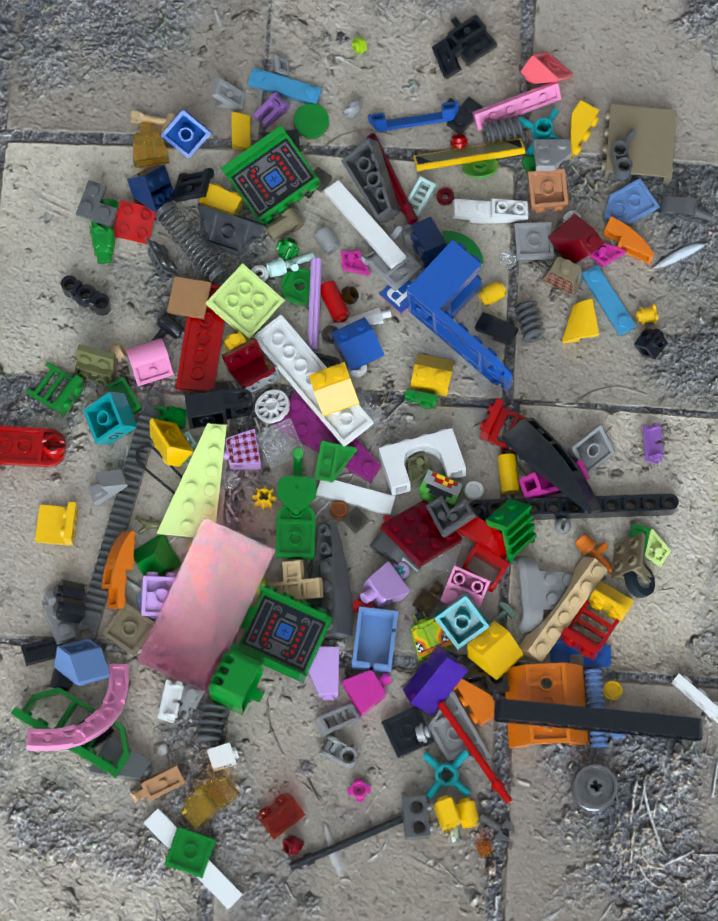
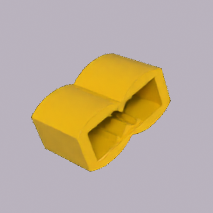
M448 795L438 798L433 808L441 830L445 831L459 826L462 820L454 798H449Z

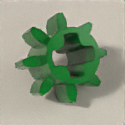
M289 237L278 241L275 248L279 250L278 256L285 260L297 257L300 248L297 247L298 242Z

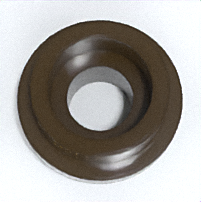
M346 286L342 289V297L347 304L352 305L359 298L355 287Z

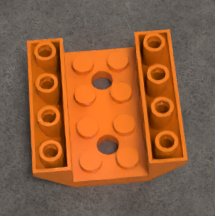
M570 663L525 664L511 667L505 672L509 685V692H505V699L586 707L583 666ZM541 680H550L552 686L549 689H544L541 686ZM507 723L509 748H526L535 744L568 743V746L588 745V731L563 728L549 729L542 726Z

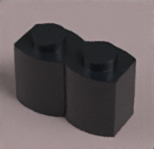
M61 579L53 590V595L56 598L54 604L56 618L79 624L85 617L84 584Z

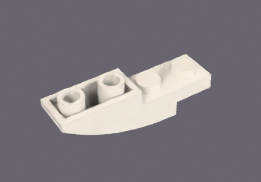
M493 198L491 201L454 199L452 201L453 219L469 220V223H509L528 219L527 201Z

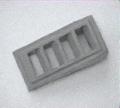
M351 702L318 716L315 724L321 736L326 738L328 735H333L360 721L361 718ZM346 710H348L352 719L349 720L345 713ZM338 714H341V716H342V718H343V720H344L343 723L341 722V720H340ZM332 717H333L335 723L337 724L336 726H334V724H333V722H332V720H331Z

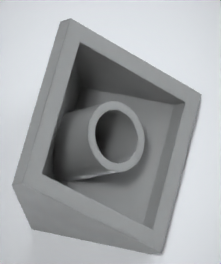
M600 424L596 425L572 444L568 450V454L574 462L584 461L588 474L615 454Z

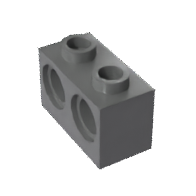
M426 795L402 797L405 841L430 838V833H433V821L428 819V813H431L430 800H426ZM419 803L422 806V810L414 812L411 809V805ZM421 823L424 826V831L421 833L415 832L413 825Z

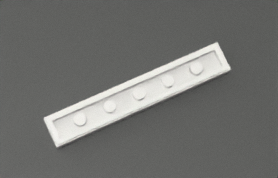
M339 180L324 190L326 196L391 269L406 259V255Z
M157 809L144 824L170 849L177 827ZM209 861L203 879H198L229 910L243 894Z

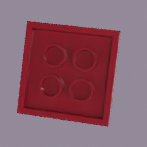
M425 500L382 523L381 526L386 535L419 568L460 544L463 539L456 531L447 537L441 535L426 507L428 503Z

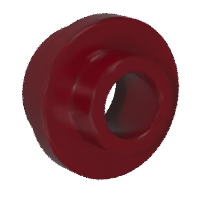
M448 187L439 189L436 194V199L441 205H450L455 197L454 192ZM446 195L449 198L443 199L442 196Z

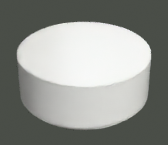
M477 481L467 483L464 494L468 500H480L483 496L484 488L481 483Z

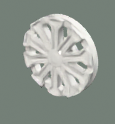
M280 390L266 391L256 401V415L261 421L268 424L279 422L288 414L290 401L287 395Z

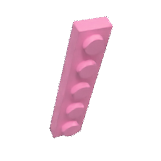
M551 82L472 112L476 129L478 131L482 130L484 121H489L490 123L492 119L498 121L499 118L505 120V117L519 116L561 100L559 85L557 82Z

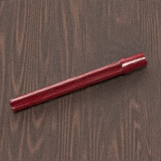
M375 133L367 136V139L379 142ZM379 142L397 201L401 207L400 210L409 225L417 223L419 219L414 211V207L409 202Z

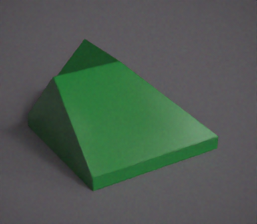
M158 535L134 549L135 564L142 575H146V572H158V576H166V572H173L182 566L164 535Z

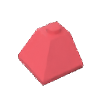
M549 52L532 55L520 71L524 78L533 84L557 82L573 77V74Z

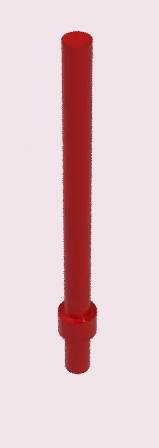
M444 701L439 703L437 706L492 783L491 787L493 790L499 793L506 804L510 803L513 799L504 788L505 784L503 781L497 778Z

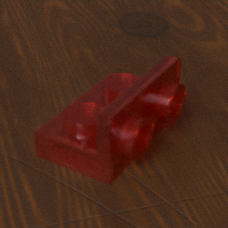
M289 793L279 795L272 805L262 808L256 818L271 838L275 840L302 819L305 813Z

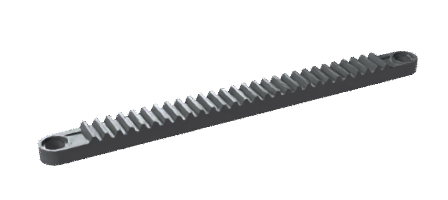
M157 390L149 391L146 394L139 414L137 428H135L123 470L129 486L118 492L114 499V505L112 506L105 535L103 536L95 570L92 574L88 593L86 594L85 617L78 624L76 631L78 641L84 640L81 638V633L84 630L92 632L90 640L93 642L97 638L108 600V589H101L104 567L115 540L121 532L128 531L145 472L136 462V451L143 445L152 446L150 420L156 415L160 416V412L155 411L154 408L156 406H164V397ZM151 397H158L160 402L157 405L150 404L149 400ZM143 448L138 454L140 463L145 467L151 448Z

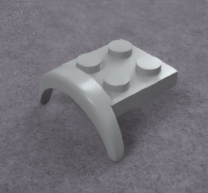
M401 225L397 226L389 237L406 255L405 260L391 269L375 250L366 256L360 257L361 261L365 265H369L394 291H397L422 270V265L397 242L403 231Z

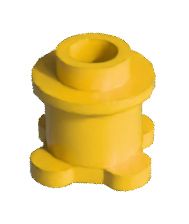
M655 303L651 305L652 307H639V311H636L637 322H640L641 325L649 322L657 325L658 314Z

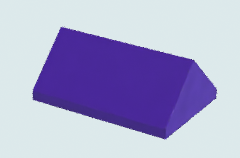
M439 644L402 690L411 704L432 716L439 708L437 705L449 696L469 670Z

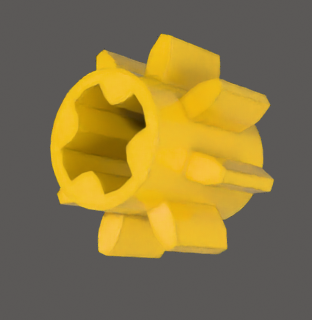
M266 485L264 489L256 488L257 495H252V499L257 500L254 504L255 507H262V511L267 507L272 509V502L276 501V497L272 496L274 490L269 491ZM261 496H263L264 498L268 497V500H261Z

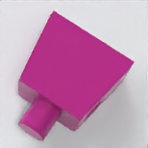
M369 670L342 681V686L360 716L363 717L386 697L383 687L392 683V680L387 673L376 677L374 672Z

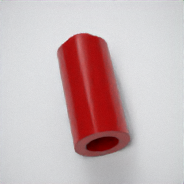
M330 280L321 284L320 295L333 322L342 323L347 321L350 312L335 281Z

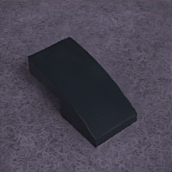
M485 312L481 314L474 327L476 331L490 335L495 341L511 345L519 331L512 324Z

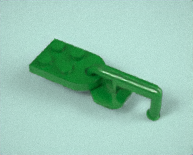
M297 447L292 452L294 457L293 476H284L278 481L277 496L285 505L280 508L277 514L275 558L314 559L315 514L309 504L316 498V482L311 477H302V457L304 451Z

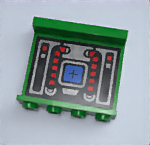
M282 126L276 128L221 168L256 220L264 224L271 222L274 219L273 216L278 212L282 214L286 211L291 203H297L304 198L303 195L308 191H315L319 187L318 184L321 183Z
M267 584L265 588L259 585L258 589L263 591L239 644L232 643L230 649L243 652L262 661L264 666L304 683L333 618L327 615L329 611L317 607V610L311 608V603L301 599L300 602L293 600L295 596L284 592L281 595L277 593L278 589Z

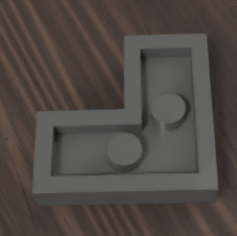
M88 180L76 211V216L112 227L118 210L117 208L102 204L107 190L106 185Z

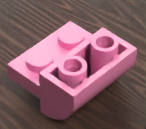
M162 338L125 349L137 386L174 375Z
M455 565L440 601L449 604L467 591L480 608L491 581Z

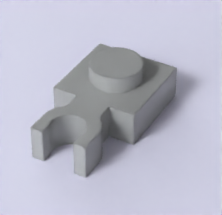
M187 683L182 692L181 700H178L183 705L179 707L177 716L181 711H185L184 720L187 721L190 716V709L197 710L205 695V691Z

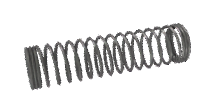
M174 202L162 205L157 210L155 218L161 222L162 226H165V230H168V233L172 235L175 242L179 243V247L183 248L186 255L190 256V260L193 261L194 265H197V269L201 270L204 277L208 278V282L214 285L221 282L229 273L227 266L221 264L222 260H217L218 255H214V251H210V246L206 247L207 242H203L204 238H199L200 234L196 233V229H192L193 225H188L189 220H185L186 217L181 216L182 212H178V207H176ZM172 206L166 214L160 216L167 208ZM181 213L176 220L167 224L172 217ZM184 217L180 224L171 228L176 221ZM188 222L184 228L174 233L180 225ZM191 226L184 235L178 237L184 229ZM195 230L188 239L182 241L187 234ZM198 235L192 243L186 245L191 238ZM202 239V241L196 247L189 250L195 242ZM205 244V246L200 251L193 254L198 247ZM209 248V250H208L204 255H202L201 257L197 258V256H198L202 251H204L205 249ZM213 252L207 260L200 263L205 256ZM216 257V259L211 264L204 267L209 260ZM220 261V263L215 268L208 271L212 265ZM224 271L219 277L214 279L215 276H217L220 272Z

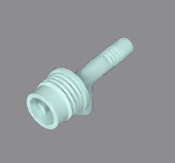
M311 252L285 262L279 257L267 263L266 268L271 278L285 275L287 268L297 271L299 264L311 261L315 256Z

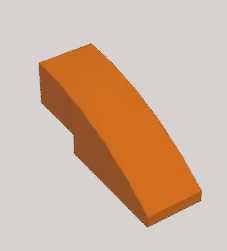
M611 216L603 236L618 242V248L626 250V254L651 265L654 253L649 245L632 228Z

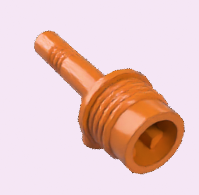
M584 533L574 544L582 552L583 556L589 553L593 558H596L612 576L611 564L601 555L608 548V544L602 542L595 549L594 546L597 542Z

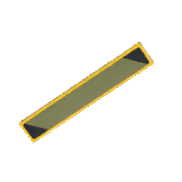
M521 138L464 147L462 149L414 155L413 158L416 170L423 171L525 154V148Z

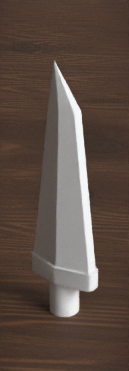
M375 308L374 310L348 318L345 322H336L327 327L340 329L363 317L366 318L370 325L384 324L383 319L391 317L390 310L381 312L380 308Z

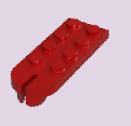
M0 426V465L54 467L65 458L66 441L64 436L57 430Z

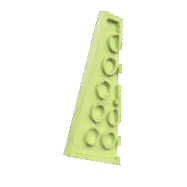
M207 423L156 534L214 540L227 425Z

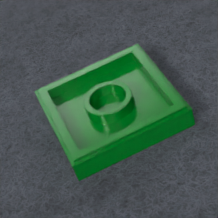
M178 826L164 866L203 879L216 839Z

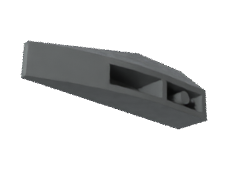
M330 519L318 523L315 557L312 562L310 579L322 578L324 598L307 599V602L311 603V608L317 610V607L329 611L327 615L333 618L323 640H339L353 636L351 592L339 531L335 519Z

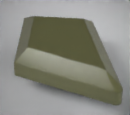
M425 452L407 459L410 488L426 475L428 469L432 470Z

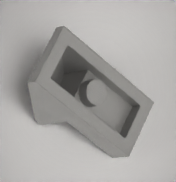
M220 78L214 79L211 96L216 98L215 106L242 110L245 93Z
M121 469L96 473L98 482L89 487L88 490L93 503L98 506L129 485Z

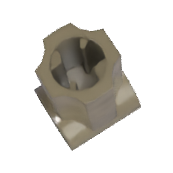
M289 208L282 213L279 219L267 225L265 230L269 238L274 242L290 231H298L303 227L304 221L294 208Z

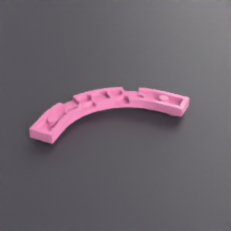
M109 664L110 677L108 678V690L103 704L99 710H96L87 717L83 723L77 726L71 725L57 729H27V750L50 751L69 749L85 744L104 733L117 720L126 703L129 685V664Z

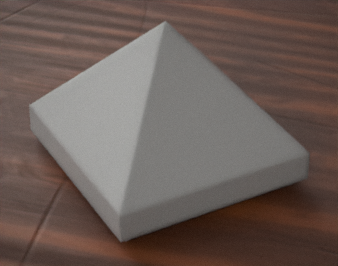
M275 54L273 70L287 77L290 76L288 60Z

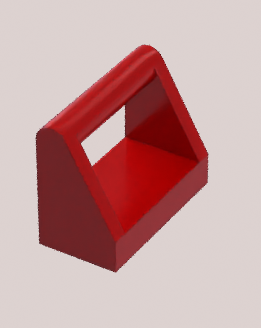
M476 543L462 569L474 573L467 567L475 556L499 571L494 583H490L488 591L493 593L508 570L510 563Z

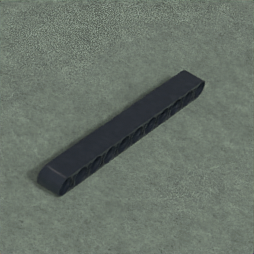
M670 493L595 496L601 510L600 512L589 514L583 511L569 497L513 499L538 507V512L529 510V513L533 515L532 520L668 516L675 512L679 504L678 498ZM508 499L474 500L470 504L473 508L484 506L486 512L491 515L493 513L491 508H499ZM651 502L654 508L646 507L645 503ZM664 502H671L673 504V507H666ZM612 503L616 509L610 510L606 504ZM626 503L634 504L635 508H627ZM571 504L575 505L578 510L571 511L568 506ZM550 505H555V506H557L558 511H556V512L551 511V510L549 509V506H550Z
M511 699L494 700L495 722L687 741H700L703 739V720L700 718Z

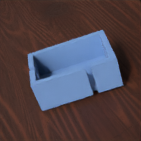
M359 606L352 669L369 671L370 668H373V672L391 674L398 611Z

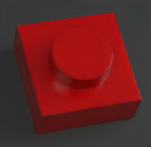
M361 598L354 600L353 613L359 612V606L373 608L374 602L365 604Z

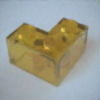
M225 775L218 779L214 777L207 785L202 784L195 790L196 794L190 796L184 802L186 805L182 808L181 813L196 830L206 824L219 810L230 805L240 793Z

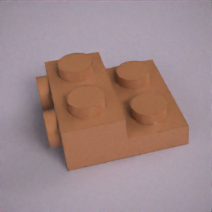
M565 169L527 173L530 211H535V214H544L546 210L553 209V212L558 213L563 212L564 208L568 207Z

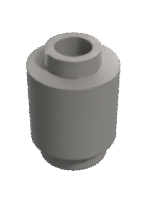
M322 226L316 230L314 238L324 252L330 255L340 248L339 240L330 227Z

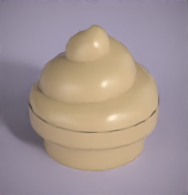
M115 343L110 347L109 352L116 354L118 362L123 361L127 357L122 343Z

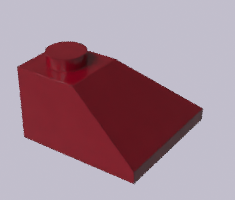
M576 214L572 215L548 236V239L560 256L574 264L588 257L604 244L595 229Z

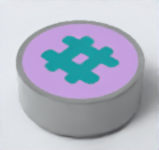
M404 562L392 565L403 581L409 577L410 569Z

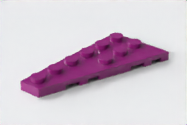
M295 390L289 399L290 410L281 421L275 422L273 427L317 453L320 441L342 445ZM355 438L346 446L355 447L357 451L344 468L365 481L372 483L381 465Z

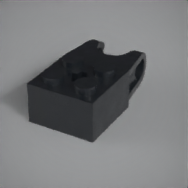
M246 388L210 389L205 393L191 392L188 395H184L190 429L206 427L207 423L228 424L227 420L248 416L253 411V396ZM242 393H245L249 396V398L238 396ZM250 405V408L247 411L240 410Z

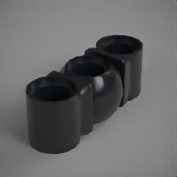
M72 275L62 278L61 287L66 297L72 298L82 307H89L90 310L95 311L100 316H105L110 312L111 305L106 294L100 293L90 284H82V281L77 280ZM69 284L75 285L71 289L66 288ZM85 293L90 294V296L87 298L82 297V295ZM101 302L106 303L103 307L97 306Z

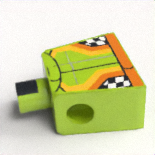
M424 611L413 616L417 625L411 627L410 633L418 662L427 659L439 644L446 650L453 647L452 641L434 618L427 620Z

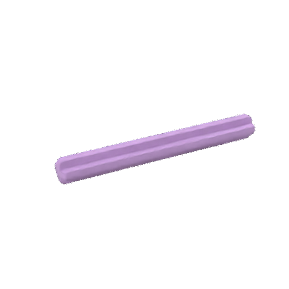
M321 258L311 259L307 345L312 351L318 349Z

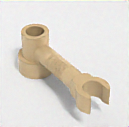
M131 111L130 115L132 123L147 122L163 125L162 132L175 116V114L169 113L166 118L153 117L138 111Z

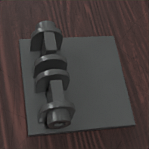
M145 238L149 246L148 256L153 265H156L155 269L160 279L168 281L170 275L178 277L177 267L169 259L167 248L163 244L161 245L156 241Z

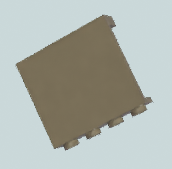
M611 104L610 109L606 110L605 121L608 122V127L604 128V138H607V142L603 144L602 154H605V160H602L601 171H604V178H608L609 172H614L610 159L613 143L618 140L623 141L628 132L634 129L637 134L628 145L629 159L633 163L630 174L663 177L662 184H670L673 172L676 110ZM616 150V152L619 154L623 153L620 150ZM619 167L621 170H627L625 167Z

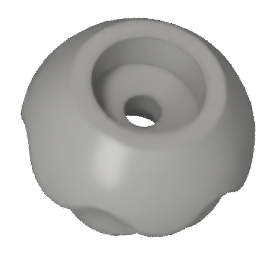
M354 98L350 105L342 112L344 117L354 118L362 109L360 99Z

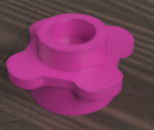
M356 778L352 787L347 789L348 795L354 796L357 802H363L365 795L371 792V787L362 782L360 778Z

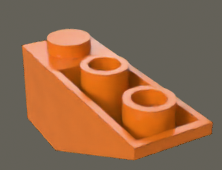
M461 679L453 691L456 690L458 693V700L462 707H467L470 714L468 715L471 721L481 727L494 719V700L487 692Z

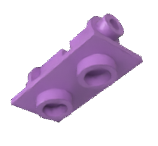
M659 423L652 424V427L643 424L645 461L658 465V462H661L662 458H664L663 443L657 444V441L663 440L662 427Z

